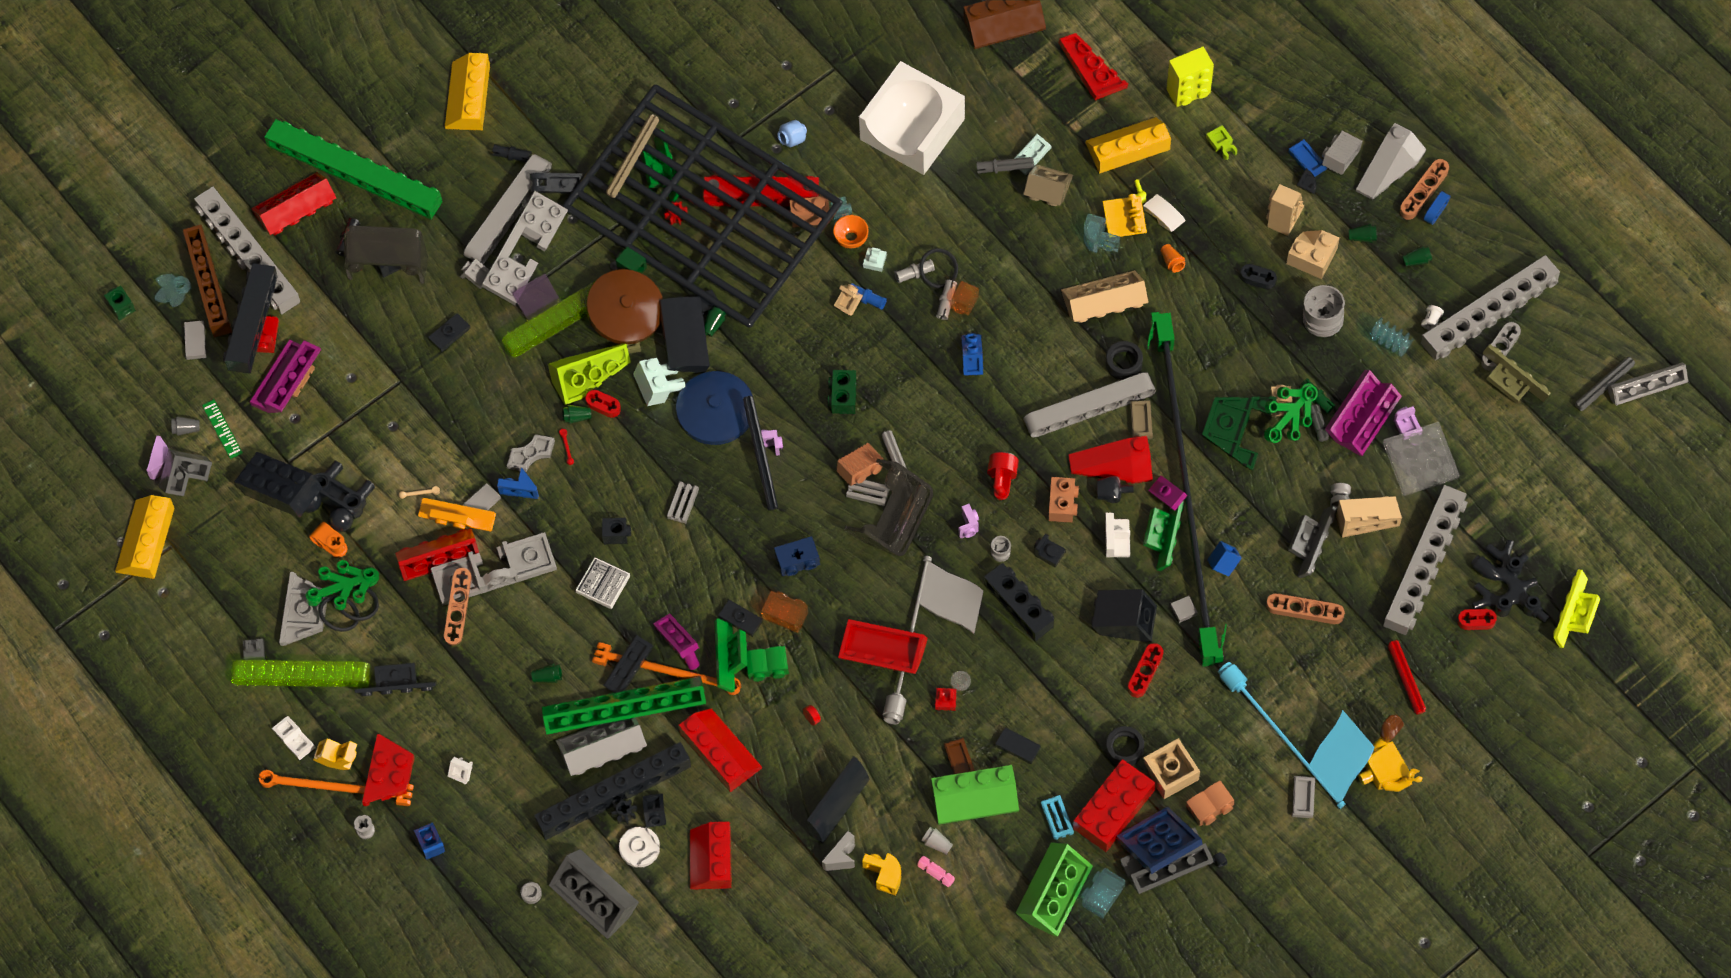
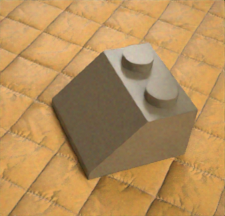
M1036 164L1028 175L1024 195L1034 201H1046L1051 206L1061 205L1073 175Z

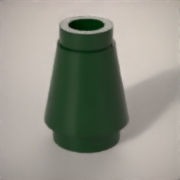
M1371 224L1349 229V240L1369 243L1377 241L1376 225L1371 226Z
M1422 245L1403 255L1402 258L1407 267L1428 264V261L1432 260V255L1428 245L1424 247Z
M716 307L708 310L704 324L705 335L712 337L726 320V313Z
M573 405L562 407L563 422L572 424L591 419V408Z
M553 663L531 671L532 681L557 683L562 680L560 664L555 665Z

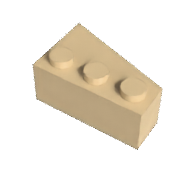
M1279 184L1277 190H1273L1269 197V212L1266 217L1268 219L1267 227L1289 236L1304 205L1301 193Z

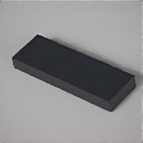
M636 635L603 686L614 693L625 691L654 646Z

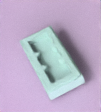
M1036 134L1014 159L1033 157L1035 166L1052 147L1041 136ZM1032 168L1019 170L1027 175Z

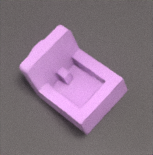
M1414 406L1410 408L1403 407L1395 414L1394 422L1403 441L1422 434V429L1414 415Z
M761 430L764 446H775L776 456L780 455L779 449L783 448L782 437L777 436V430Z
M970 504L962 506V516L966 525L958 528L960 538H969L978 532V514L975 509H971Z

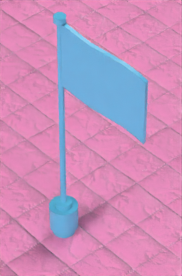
M1231 662L1223 665L1218 671L1220 679L1231 692L1242 691L1336 801L1337 807L1339 809L1343 808L1346 804L1342 800L1353 780L1369 761L1374 750L1373 744L1342 710L1336 725L1320 744L1309 765L1245 689L1247 678L1235 664L1232 665Z

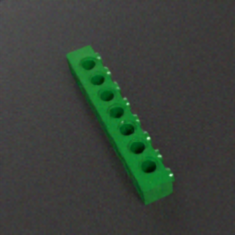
M699 676L542 707L546 735L703 705L706 704L702 679Z

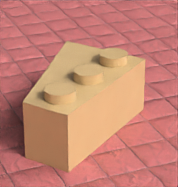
M1388 496L1339 500L1336 514L1342 538L1400 526L1402 519L1396 497Z

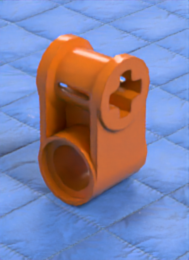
M321 522L309 536L314 544L323 548L334 557L340 558L347 553L348 548L344 537L325 522Z

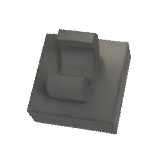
M263 639L243 641L245 662L265 660Z

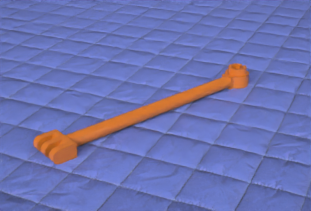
M598 643L597 648L601 650H595L594 655L598 657H593L592 662L606 666L607 660L619 662L623 655L610 652L611 645ZM644 661L640 667L684 679L701 676L702 683L717 686V678L649 661ZM735 678V686L737 688L732 693L726 692L729 695L738 694L741 688L740 681Z
M264 770L259 774V782L265 788L281 784L364 794L366 787L275 775L270 770ZM266 778L271 779L269 783L264 782ZM409 784L408 791H413L414 786ZM407 792V794L393 796V798H396L397 805L410 806L411 801L403 798H412V793Z

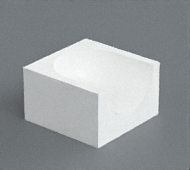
M900 61L859 116L860 140L924 175L964 121L965 96Z

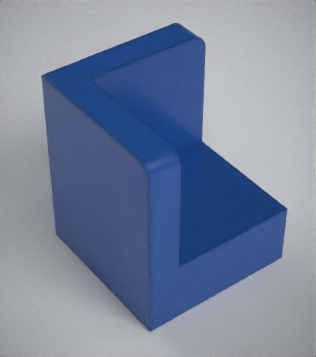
M1220 541L1209 556L1208 562L1213 570L1230 576L1242 557L1235 547Z

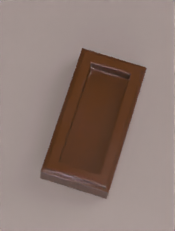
M964 738L944 743L953 774L975 771Z

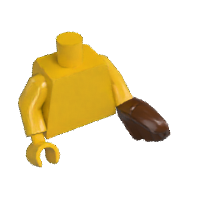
M1389 715L1383 722L1380 729L1381 737L1373 744L1374 750L1365 765L1366 771L1358 774L1359 780L1363 785L1373 781L1378 790L1384 789L1386 791L1400 792L1412 785L1413 781L1417 783L1422 781L1420 776L1414 778L1415 774L1419 773L1420 770L1411 769L1409 771L1393 741L1390 742L1404 726L1400 716Z

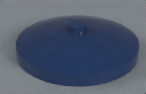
M721 371L702 373L689 380L678 395L676 402L678 422L689 437L700 443L721 445L732 442L743 435L749 428L743 398L753 395L749 387L735 375Z

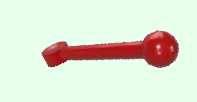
M561 429L559 433L563 438L568 458L567 464L573 465L574 459L571 458L566 437L567 430Z

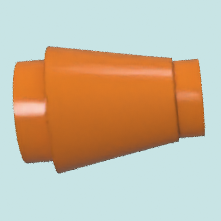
M1166 244L1161 248L1169 270L1176 273L1185 267V258L1171 247L1170 244Z

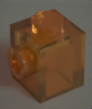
M961 281L951 299V308L959 314L969 315L979 297V288Z

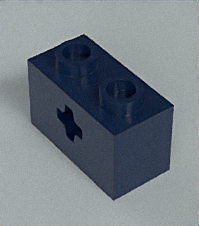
M812 536L774 548L775 558L782 576H793L798 571L812 570L820 565L819 554Z

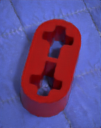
M591 390L586 394V404L592 410L610 418L620 414V402L616 398L598 390ZM596 397H598V401H594V403H592L591 398L595 399ZM613 405H615V409H611V411H609L608 406L612 407Z
M1467 609L1460 612L1458 625L1464 630H1487L1494 627L1497 616L1491 609ZM1465 616H1468L1470 623H1466L1464 620ZM1485 616L1491 619L1490 623H1486Z

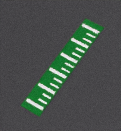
M212 400L202 405L230 459L242 454L243 452L216 401Z

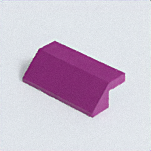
M289 339L252 397L250 404L267 413L282 412L321 351V348L305 340L300 345Z
M1364 370L1325 430L1336 443L1359 456H1363L1402 396L1391 383H1380L1370 370Z

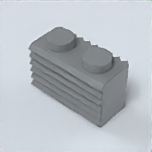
M1344 131L1340 135H1335L1331 141V147H1326L1322 154L1324 158L1322 165L1342 175L1360 151L1363 141Z

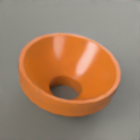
M846 215L840 218L835 223L833 230L836 241L845 248L861 246L866 241L869 232L868 225L864 219L856 215ZM851 232L857 235V238L852 241L846 239V235Z

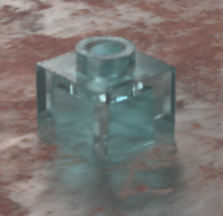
M840 197L843 204L833 216L834 225L840 218L852 214L851 204L846 202V197Z

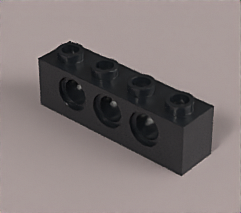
M1002 563L984 576V585L1031 638L1037 641L1054 628V616L1048 609L1045 610L1041 606V601L1036 595H1031L1027 585L1015 577L1016 574L1013 569L1006 567ZM1009 584L1012 588L1005 589L1003 586ZM1021 598L1024 599L1025 602L1018 603L1016 602V600ZM1036 613L1038 614V616L1032 618L1029 616V614Z

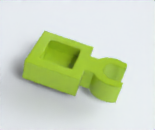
M1223 125L1206 134L1207 140L1215 151L1222 150V156L1225 160L1229 159L1228 151L1237 155V148L1232 145L1233 139Z

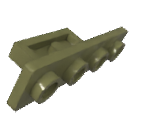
M1489 344L1484 350L1483 354L1497 365L1486 380L1516 404L1528 390L1542 402H1545L1551 392L1548 391L1545 385L1538 383L1530 373L1519 368L1514 360L1504 356L1499 348Z

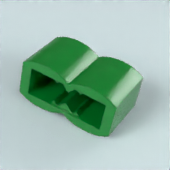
M785 646L747 651V671L750 680L758 682L765 680L766 677L780 679L789 674Z

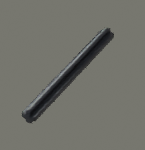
M746 396L743 398L767 508L768 510L778 509V503L753 396Z

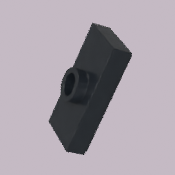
M457 313L431 334L428 339L438 350L443 352L471 328Z
M728 600L718 615L719 619L732 624V626L746 632L751 637L754 636L763 622L761 617L731 600Z

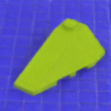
M624 343L563 358L549 363L548 368L552 383L566 405L586 397L589 391L599 387L605 379L616 374L631 361L627 344Z

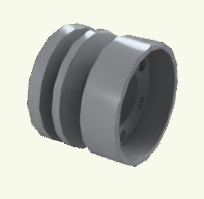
M1321 285L1312 288L1304 298L1303 323L1311 334L1319 337H1328L1337 333L1343 326L1345 300L1338 289L1332 286Z

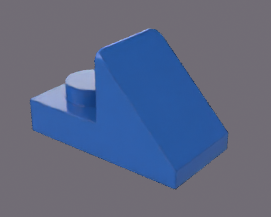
M521 468L518 481L512 478L498 480L499 494L538 499L539 497L537 487L523 468Z
M433 823L414 830L426 859L445 852L443 843Z

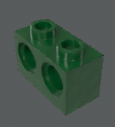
M833 370V377H829V389H832V395H828V406L832 407V414H855L856 370ZM841 381L846 382L845 385H840L838 383ZM839 399H845V400H846L845 402H842V403L838 402Z

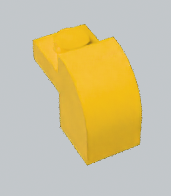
M327 738L319 742L313 761L327 767L349 770L356 757L357 752L355 749L357 744L349 741L341 745Z
M887 853L885 860L876 854H865L862 861L863 868L879 873L876 889L896 896L901 883V867L898 860L889 853Z

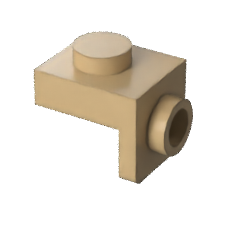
M848 284V286L841 285L839 289L842 292L834 306L852 316L863 295L858 293L859 289L851 284Z

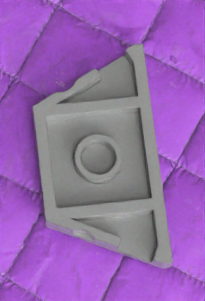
M290 572L279 642L281 646L322 632L324 626L319 616L320 604L318 606H310L306 603V592L309 589L317 588L320 590L322 588L314 586L308 580H303L294 572ZM326 602V604H325L324 607H323V615H324V617H325V613H326L327 602Z

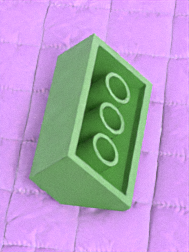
M1012 765L931 778L938 825L1019 812Z
M1051 843L1016 914L1028 924L1058 937L1093 865L1068 844Z

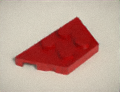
M377 734L362 800L363 806L370 805L369 802L379 799L384 801L393 796H401L407 794L414 754L380 734Z

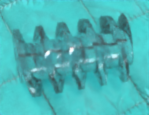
M1381 317L1371 330L1370 336L1372 335V340L1376 341L1379 338L1378 344L1383 345L1385 343V348L1387 349L1392 347L1393 353L1399 350L1398 355L1402 357L1410 348L1414 338L1409 340L1410 333L1402 336L1403 329L1395 332L1396 325L1389 328V321L1383 325V318Z

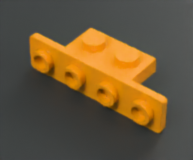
M423 498L418 516L435 520V523L446 526L447 523L453 524V527L459 529L470 527L491 532L496 513Z

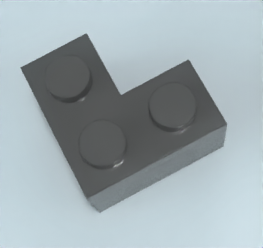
M168 449L159 488L168 494L184 496L189 478L208 480L212 462L206 456Z

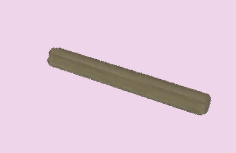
M650 114L606 190V194L609 197L615 198L658 124L659 119L657 116Z

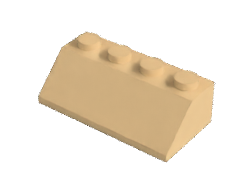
M1135 270L1061 289L1069 316L1074 322L1079 323L1085 322L1091 317L1100 318L1106 316V313H1120L1126 308H1139L1143 304L1148 303L1145 282Z

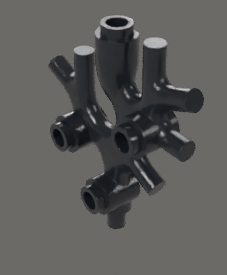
M1512 540L1506 541L1502 551H1499L1490 543L1485 550L1500 561L1502 566L1497 568L1485 557H1480L1479 555L1474 558L1471 565L1484 578L1506 583L1508 591L1503 595H1495L1478 582L1474 589L1482 595V599L1472 603L1473 609L1491 606L1494 607L1496 615L1506 617L1509 615L1512 605L1518 604L1523 607L1525 615L1533 616L1534 618L1538 617L1545 623L1549 616L1543 612L1540 599L1536 596H1529L1527 593L1529 588L1538 585L1537 579L1535 577L1526 581L1518 579L1523 564L1529 559L1528 556L1522 553L1519 558L1511 557L1514 545Z

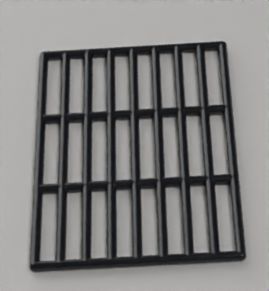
M654 84L563 203L562 207L568 209V213L624 249L629 247L646 258V263L750 328L842 206L843 201L664 88ZM657 93L704 122L710 128L705 135H702L650 101ZM646 108L698 140L699 143L694 150H691L655 127L652 132L653 135L688 157L680 165L646 143L643 148L645 152L677 172L669 180L637 159L634 167L666 187L658 195L635 179L627 176L625 183L654 201L647 210L618 192L615 199L643 216L636 225L583 190L590 182L606 192L609 185L594 175L601 167L615 176L618 169L606 162V159L611 153H614L623 160L625 159L627 152L617 147L622 138L634 143L637 137L628 132V130L634 123L643 127L646 121L639 116ZM718 131L771 164V167L766 173H763L713 142L711 138ZM707 146L757 177L760 181L753 189L699 154ZM696 161L749 194V196L742 204L688 169ZM779 169L832 202L833 205L828 212H825L772 178ZM685 176L738 211L731 219L677 184ZM768 184L816 214L822 220L814 227L761 194V191ZM674 191L727 226L720 234L672 204L666 198ZM579 197L632 232L624 240L571 205ZM757 199L811 233V235L804 243L750 209V206ZM660 206H663L715 239V242L708 249L656 216V211ZM745 214L798 247L799 251L794 257H791L738 222ZM649 221H652L704 255L698 264L645 231L644 227ZM734 229L788 263V266L781 273L727 237ZM639 235L693 271L685 279L632 245V243ZM723 244L777 279L771 288L716 254L717 250ZM710 260H713L765 293V297L758 303L706 270V265ZM701 275L755 310L749 318H746L693 284L694 281Z

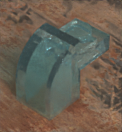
M1088 214L1083 234L1084 243L1087 248L1094 253L1098 252L1099 247L1106 251L1118 252L1120 236L1105 232L1106 218Z

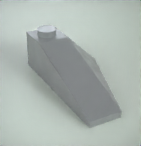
M1396 123L1393 124L1356 188V192L1373 200L1385 191L1391 183L1404 176V173L1409 169L1417 166L1426 152V148L1412 131Z

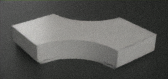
M534 435L528 445L521 448H512L507 469L521 471V468H523L527 472L529 466L536 460L550 458L555 439Z

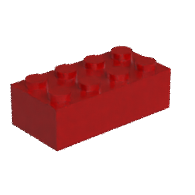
M1122 759L1075 818L1073 829L1107 852L1116 841L1117 835L1124 831L1153 794L1156 782Z

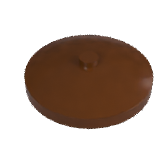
M627 269L614 270L602 275L592 285L586 301L587 316L595 331L605 339L618 344H635L649 338L661 323L659 301L663 300V297L656 284L642 273Z

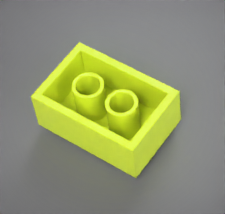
M1204 46L1169 60L1167 91L1176 107L1188 105L1193 100L1205 98L1211 93L1214 64Z

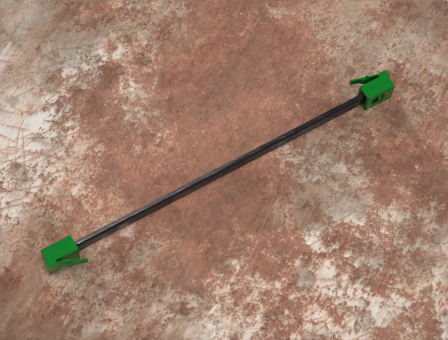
M1159 312L1151 313L1152 328L1149 334L1147 350L1149 349L1150 340L1153 339L1154 327L1158 352L1163 351L1182 486L1183 492L1187 495L1184 500L1203 628H1199L1198 635L1202 667L1214 666V663L1223 662L1222 646L1224 645L1227 624H1225L1224 634L1221 636V648H1218L1216 627H1210L1170 355V351L1174 349L1175 340L1171 313L1159 314Z

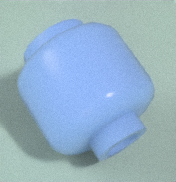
M797 120L789 121L780 126L778 139L782 145L794 147L805 141L807 129L804 124Z

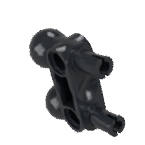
M334 461L325 472L314 475L320 485L325 486H323L305 512H315L319 509L322 501L334 509L328 518L329 525L337 532H346L351 528L353 519L362 515L363 508L367 504L366 498L375 489V485L371 481L365 480L357 492L351 490L335 480L343 470V466L338 461Z

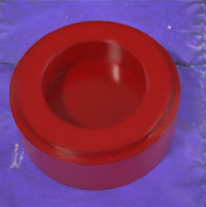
M808 705L803 708L804 716L811 725L814 726L821 721L820 715L814 706Z

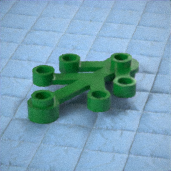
M1306 383L1300 389L1278 388L1277 396L1280 399H1287L1289 396L1298 397L1294 403L1266 402L1265 410L1269 413L1286 411L1274 427H1269L1265 430L1264 437L1268 442L1278 443L1282 438L1281 430L1290 420L1291 429L1287 432V438L1291 441H1297L1300 438L1299 424L1302 427L1311 426V402L1318 395L1314 385ZM1303 406V415L1300 416V408Z
M340 560L337 563V571L341 574L348 573L356 577L347 578L330 572L328 567H321L318 570L319 578L321 580H330L337 584L320 590L317 588L309 589L306 592V603L310 606H318L322 601V597L342 591L340 596L335 598L334 607L337 610H343L346 608V601L353 587L361 584L359 590L353 592V601L360 604L364 602L368 588L378 582L379 572L371 567L361 570L349 566V563L345 560Z

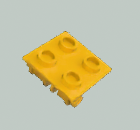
M1130 194L1128 198L1103 201L1109 238L1147 233L1141 196Z

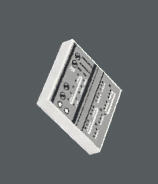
M594 558L577 587L576 593L612 609L629 580L630 573Z

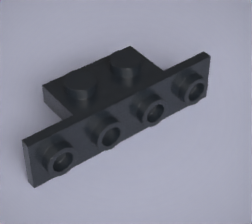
M415 662L374 666L376 686L359 687L355 689V693H360V696H371L372 692L380 691V694L384 695L392 694V690L400 689L401 693L413 692L412 688H421V691L433 690V686L437 685V681L417 682Z

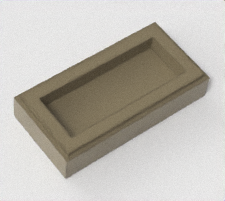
M1150 400L1131 401L1133 437L1147 436L1148 439H1152Z

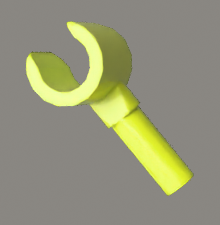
M1135 180L1138 192L1136 196H1141L1143 204L1147 201L1146 192L1142 190L1139 180Z

